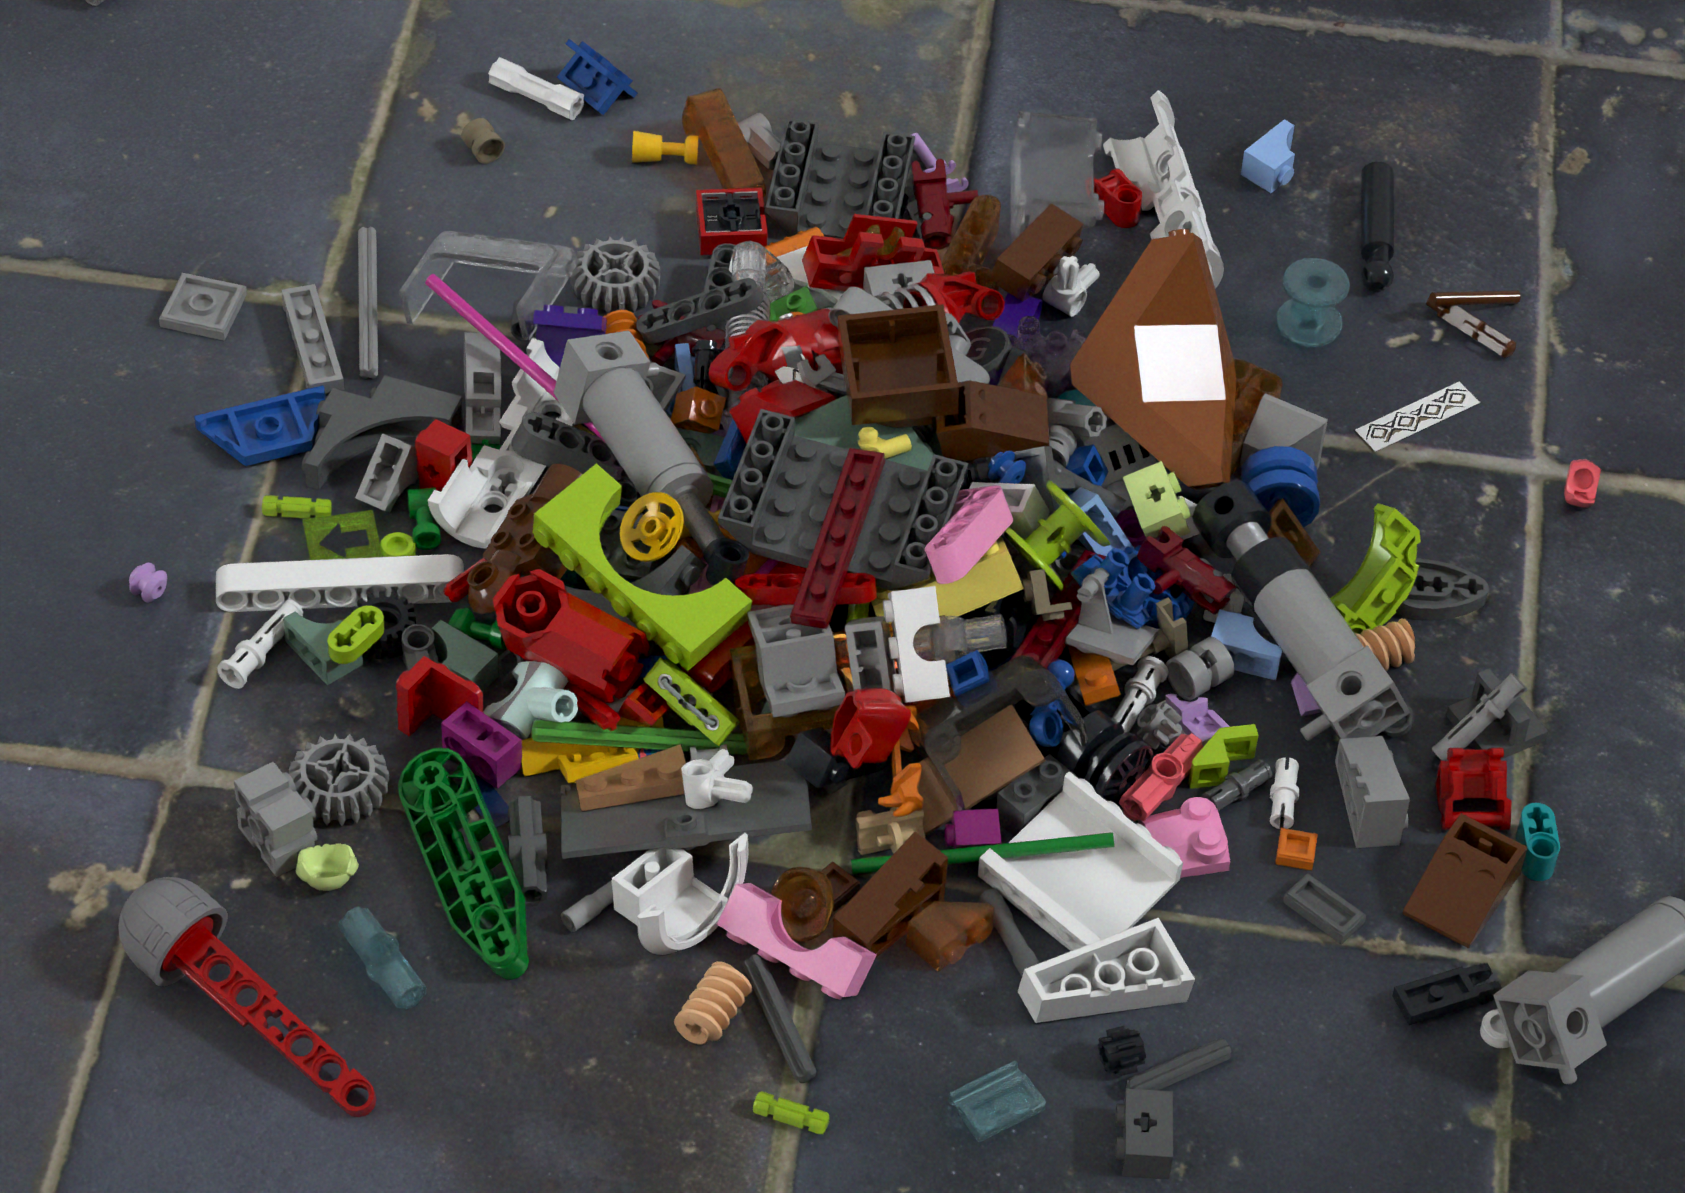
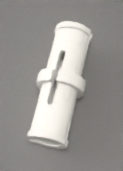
M1286 757L1278 759L1275 763V783L1270 788V799L1273 801L1270 824L1277 829H1280L1281 817H1284L1283 828H1291L1294 824V803L1299 799V788L1296 786L1299 763L1293 758H1289L1288 770H1285Z

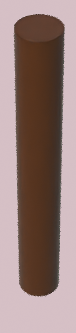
M1518 290L1432 292L1429 296V302L1432 306L1518 304L1521 299Z

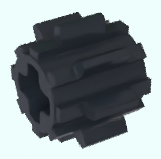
M1124 1026L1106 1030L1107 1036L1098 1039L1100 1061L1104 1066V1070L1108 1071V1073H1119L1120 1076L1138 1072L1137 1066L1145 1064L1146 1058L1144 1042L1139 1031H1135V1029L1130 1030L1129 1028L1125 1029Z

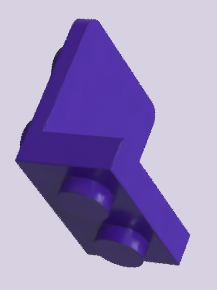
M544 305L543 311L534 310L533 324L537 326L536 339L544 342L548 356L559 366V370L568 339L606 334L607 319L603 316H598L597 309L578 308L577 314L564 313L563 306Z

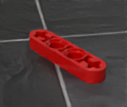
M805 573L747 574L737 578L735 586L752 600L751 605H794ZM846 573L836 604H865L875 600L877 597L875 577L868 573Z

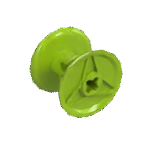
M1048 480L1046 488L1060 507L1046 520L1042 518L1037 522L1040 526L1025 540L1010 527L1003 534L1036 570L1045 569L1046 580L1061 592L1063 590V583L1049 566L1064 551L1069 554L1072 551L1070 545L1084 532L1101 546H1109L1110 542L1083 510L1056 484Z

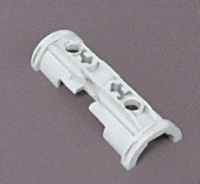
M1157 90L1150 98L1159 125L1145 138L1139 137L1132 140L1109 138L1103 144L1105 154L1111 156L1115 168L1122 170L1126 177L1142 191V211H1149L1155 206L1160 224L1150 233L1151 239L1169 237L1168 232L1177 229H1189V233H1194L1202 239L1213 284L1216 289L1223 277V262L1219 250L1213 243L1198 190L1195 188L1183 149L1179 145L1174 130L1175 118L1170 102L1162 92Z
M532 338L526 348L527 356L557 381L559 366L548 356L544 342ZM522 369L519 370L512 381V387L516 396L499 421L503 428L511 430L500 450L484 445L470 468L468 467L467 460L462 459L441 492L434 490L428 499L430 512L436 522L448 534L470 546L484 549L488 547L492 536L501 526L510 507L517 499L529 495L546 467L543 464L518 455L513 450L511 440L525 415L531 412L544 415L547 412L553 411L561 415L559 418L556 417V420L570 426L573 424L560 402ZM502 486H507L505 494L502 493ZM496 504L501 506L502 510L490 513L485 511L484 508L488 505Z

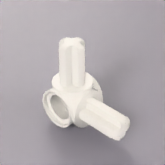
M1064 256L1060 260L1058 275L1049 281L1044 290L1043 301L1070 317H1074L1086 301V289L1099 278L1100 273L1092 263L1083 265L1079 269L1078 259L1075 256Z
M725 749L719 750L710 760H693L687 762L681 768L686 805L694 809L711 807L719 802L720 799L746 803L751 798L753 787L747 781L724 777V774L734 765L735 760L733 756L729 755L728 750Z

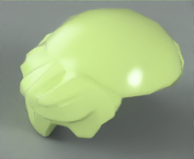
M326 843L322 847L316 845L304 848L299 852L296 874L301 880L307 882L315 889L332 891L341 888L347 883L350 877L356 873L359 864L349 845L341 843L329 845Z

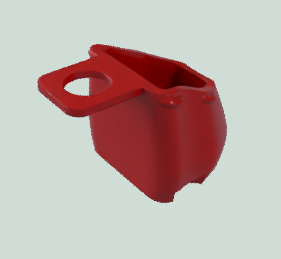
M865 688L848 692L835 713L831 732L832 755L845 757L852 768H859L862 762L880 763L886 761L910 721L911 710L901 703V698L885 688Z

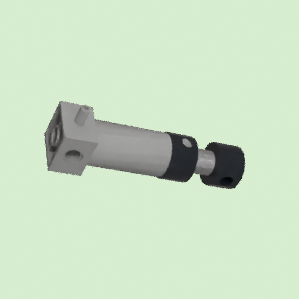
M1232 481L1220 485L1205 495L1195 507L1192 515L1194 525L1217 556L1220 558H1236L1237 562L1231 573L1233 584L1243 594L1244 600L1253 613L1260 618L1293 665L1322 712L1321 716L1301 728L1300 731L1304 738L1309 741L1329 727L1333 728L1339 739L1374 737L1408 715L1410 711L1391 677L1369 646L1364 647L1315 579L1314 573L1306 561L1298 554L1293 543L1283 537L1268 538L1267 533L1272 524L1271 515L1251 487L1243 481Z

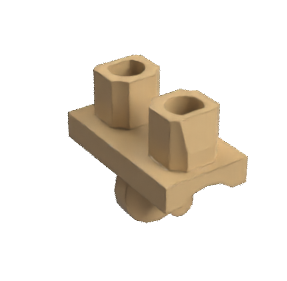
M892 807L890 811L878 814L871 810L858 812L856 830L860 854L864 855L891 849L894 854L914 832H917L925 839L923 809L922 811H913L911 814L903 817L893 816V811L899 807Z

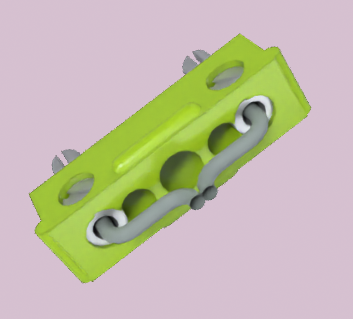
M659 658L643 679L667 701V705L689 725L697 727L718 746L726 740L740 722L669 659L663 660ZM677 686H680V694L677 691ZM690 695H693L696 699L695 707L689 703ZM705 709L708 712V717H705L704 715Z

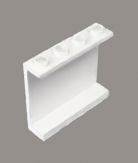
M1068 772L1064 776L1062 792L1009 843L1113 832L1115 847L1006 859L1001 858L989 848L979 858L978 876L992 888L998 889L1003 897L1068 950L1073 951L1132 928L1180 880L1183 862L1172 848L1162 846L1152 838L1147 828L1139 823L1135 824L1128 819L1117 804L1112 801H1106L1098 795L1088 781L1082 778L1078 779L1071 772Z

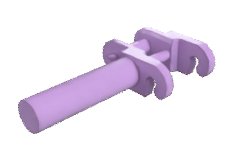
M918 133L911 134L915 136L914 151L927 168L923 172L931 173L935 171L937 159ZM944 160L947 175L954 171L956 164L953 160H950L947 167V163ZM964 177L961 179L960 184L957 178L946 179L947 192L965 190L968 186V180Z

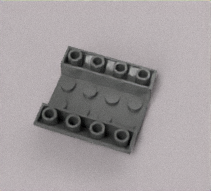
M786 119L765 207V212L783 229L793 236L798 234L799 231L818 227L824 234V237L844 239L854 214L899 219L915 144V136L883 132L880 149L873 150L818 142V122Z

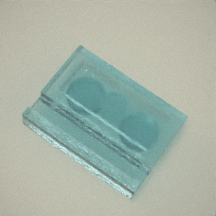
M1016 1061L949 1092L948 1100L951 1106L954 1105L956 1107L958 1115L978 1142L1044 1111L1046 1100L1025 1073L1022 1074L1018 1069Z

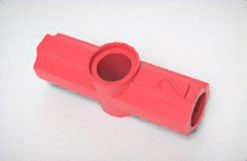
M1192 733L1189 735L1181 734L1163 753L1154 756L1149 768L1121 796L1119 804L1124 810V815L1134 822L1136 820L1145 821L1163 801L1171 799L1177 786L1190 774L1192 760L1203 748L1202 740Z

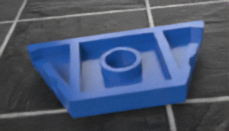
M322 385L194 416L195 427L244 466L311 451L314 447L320 423L316 411L320 401L325 400V388Z

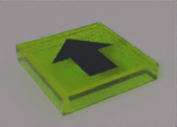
M373 510L303 519V530L309 560L383 557Z

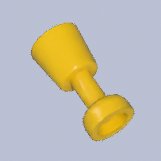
M633 131L632 163L661 161V155L684 156V161L687 164L697 165L698 136L690 135L686 137L685 143L662 142L661 135Z

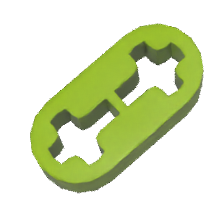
M367 605L354 610L329 634L327 639L329 657L339 664H348L357 660L383 635L384 615L382 611L377 607Z

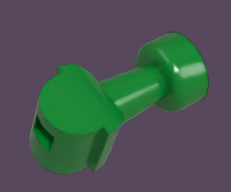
M436 487L407 490L410 520L416 519L417 525L412 532L413 543L422 550L436 548L441 543L440 529L433 523L434 517L428 506V499L433 491L436 490Z
M465 607L464 609L455 610L448 622L450 626L475 640H489L491 646L496 649L507 650L497 621L492 625L481 623L475 620L470 609Z

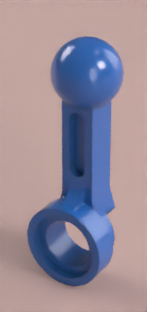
M1056 660L1049 664L1045 674V685L1035 709L1030 714L1032 715L1029 725L1030 735L1035 743L1042 747L1057 746L1062 739V720L1056 710L1065 689L1072 684L1075 677L1073 667L1064 660Z

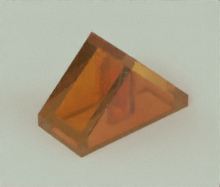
M1279 499L1269 511L1272 524L1267 536L1269 539L1283 537L1290 540L1296 547L1298 554L1310 567L1321 552L1284 499Z

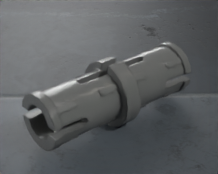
M1259 759L1246 769L1227 775L1224 782L1203 793L1201 797L1213 802L1219 812L1236 800L1242 801L1249 796V792L1271 780V769L1267 763L1264 764V761Z

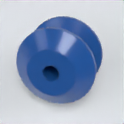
M1013 451L999 452L989 462L988 477L991 480L1000 478L999 483L1018 484L1024 477L1026 463L1023 460L1014 462L1015 453Z

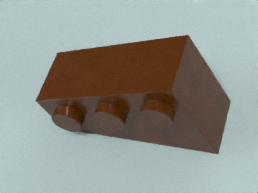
M1051 203L996 259L990 281L1022 302L1034 293L1037 294L1054 276L1058 275L1061 258L1064 256H1074L1083 242L1080 235L1084 224Z
M914 832L857 894L836 912L833 918V938L846 937L875 953V958H877L944 903L948 857L917 832Z

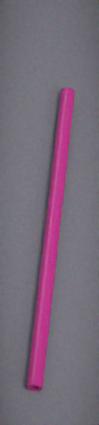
M431 274L426 279L425 284L558 401L554 395L555 379L438 276ZM592 422L583 423L603 440Z

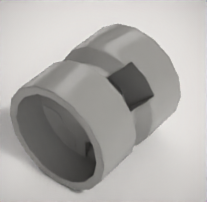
M1215 637L1204 639L1192 646L1190 651L1185 650L1169 659L1166 663L1169 671L1168 680L1180 697L1189 701L1210 690V687H1215L1234 675L1235 671L1229 651Z

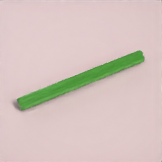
M537 719L533 722L531 732L532 739L535 742L665 750L681 744L682 750L690 752L689 748L693 746L697 750L720 748L700 730L617 725L616 730L609 731L608 729L603 730L595 723L566 721L560 723ZM731 732L721 745L727 744L729 754L744 755L747 753L749 746L748 735Z

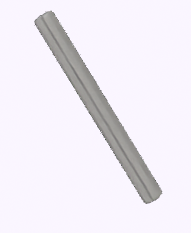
M361 227L358 230L359 369L362 378L374 379L378 375L376 230L373 227Z

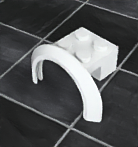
M744 833L729 845L730 867L721 894H718L694 877L692 855L682 848L668 849L661 847L649 849L612 878L614 910L637 925L639 940L646 950L657 955L674 953L696 945L718 927L717 922L735 885L743 884L749 855L748 834Z

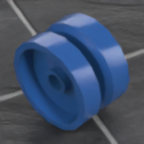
M1274 446L1259 450L1249 456L1241 466L1240 481L1245 482L1251 487L1271 515L1272 524L1268 533L1285 534L1298 531L1311 524L1318 515L1320 498L1317 488V468L1313 459L1304 451L1293 447Z

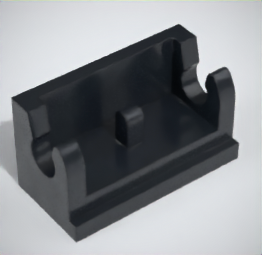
M1022 590L992 601L985 609L982 645L1011 653L1017 651L1041 615L1032 614L1031 601L1025 602L1021 595Z

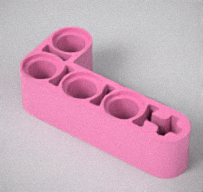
M993 485L959 491L949 521L924 548L937 583L948 584L963 578L1012 524L1013 517L1001 486Z

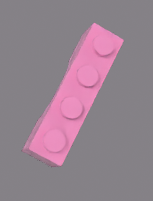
M751 883L735 885L717 922L718 926L727 930L726 936L729 939L742 945L749 943L759 949L757 954L770 962H783L790 967L789 972L804 981H810V979L822 985L821 991L830 997L841 1000L842 997L858 995L874 962L875 953L846 937L831 938L815 950L804 948L793 941L784 928L781 917L782 901Z

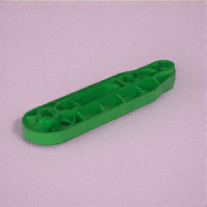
M433 748L421 752L409 761L401 773L398 783L399 797L449 922L458 935L497 975L507 980L519 978L525 973L529 964L525 897L474 774L459 753L453 750ZM447 760L459 763L453 775H449L443 767ZM453 778H463L459 790ZM479 805L485 819L473 822L469 812ZM461 828L465 831L475 859H472L468 852L462 832L458 831ZM434 831L437 841L427 848L422 834ZM451 833H453L451 837L460 854V859L463 864L462 866L459 865L452 845L450 843V840L447 836ZM491 833L496 847L484 851L481 840ZM445 859L449 869L438 876L433 862ZM502 861L508 876L496 879L492 869ZM456 887L460 898L450 905L445 890ZM515 890V907L508 909L504 897ZM468 916L472 927L464 934L460 930L456 919ZM475 945H480L482 952Z

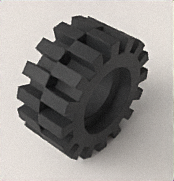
M379 591V597L376 598L373 593L367 594V602L363 598L359 599L357 606H353L352 612L362 606H374L382 611L384 621L397 624L392 628L384 629L381 638L364 652V655L370 657L372 652H375V659H382V654H387L388 659L394 658L395 651L402 655V633L407 627L416 624V612H414L412 603L408 604V599L404 596L398 600V593L391 592L390 597H386L385 591Z

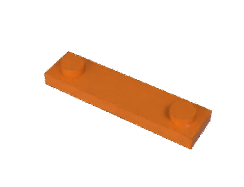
M1068 646L1085 705H1091L1121 695L1108 657L1096 653H1084L1078 650L1077 647Z

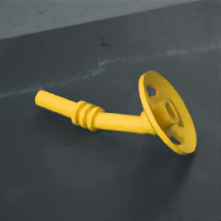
M652 492L638 498L626 511L620 526V541L624 551L630 557L641 562H651L664 557L674 548L679 539L692 536L684 525L683 511L679 503L670 495L662 492ZM660 504L670 506L675 515L670 519L666 514L660 512ZM647 508L648 512L640 518L636 529H633L636 519ZM721 509L715 512L708 511L716 525L719 526L718 516ZM641 540L645 545L651 547L649 553L646 554L638 551L633 542Z

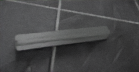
M754 954L749 959L744 960L743 968L794 1079L799 1080L800 1083H806L809 1079L816 1076V1069L765 959L758 954Z

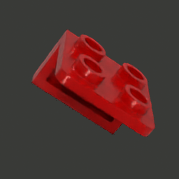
M425 656L409 671H404L396 682L398 730L408 736H411L432 714L445 720L466 701L483 712V693L473 681L461 678L442 663H436Z

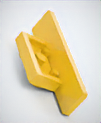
M662 717L652 726L626 718H620V721L616 724L664 728ZM532 738L522 740L521 770L524 776H530L560 769L568 783H576L575 780L639 759L637 753L639 748L535 742Z

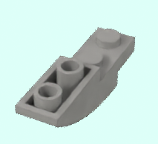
M464 332L465 433L470 435L471 443L482 444V440L488 439L489 444H500V349L481 333Z

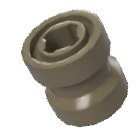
M474 119L463 128L461 138L467 147L472 149V153L478 162L488 164L494 162L503 154L505 143L499 134L494 132L493 126L487 119Z

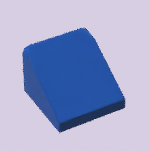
M978 650L946 664V671L956 697L990 681L986 660Z

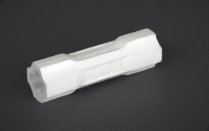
M501 57L490 68L489 83L510 93H519L546 105L550 111L570 120H574L582 111L584 94L561 84H552L528 73L523 67Z

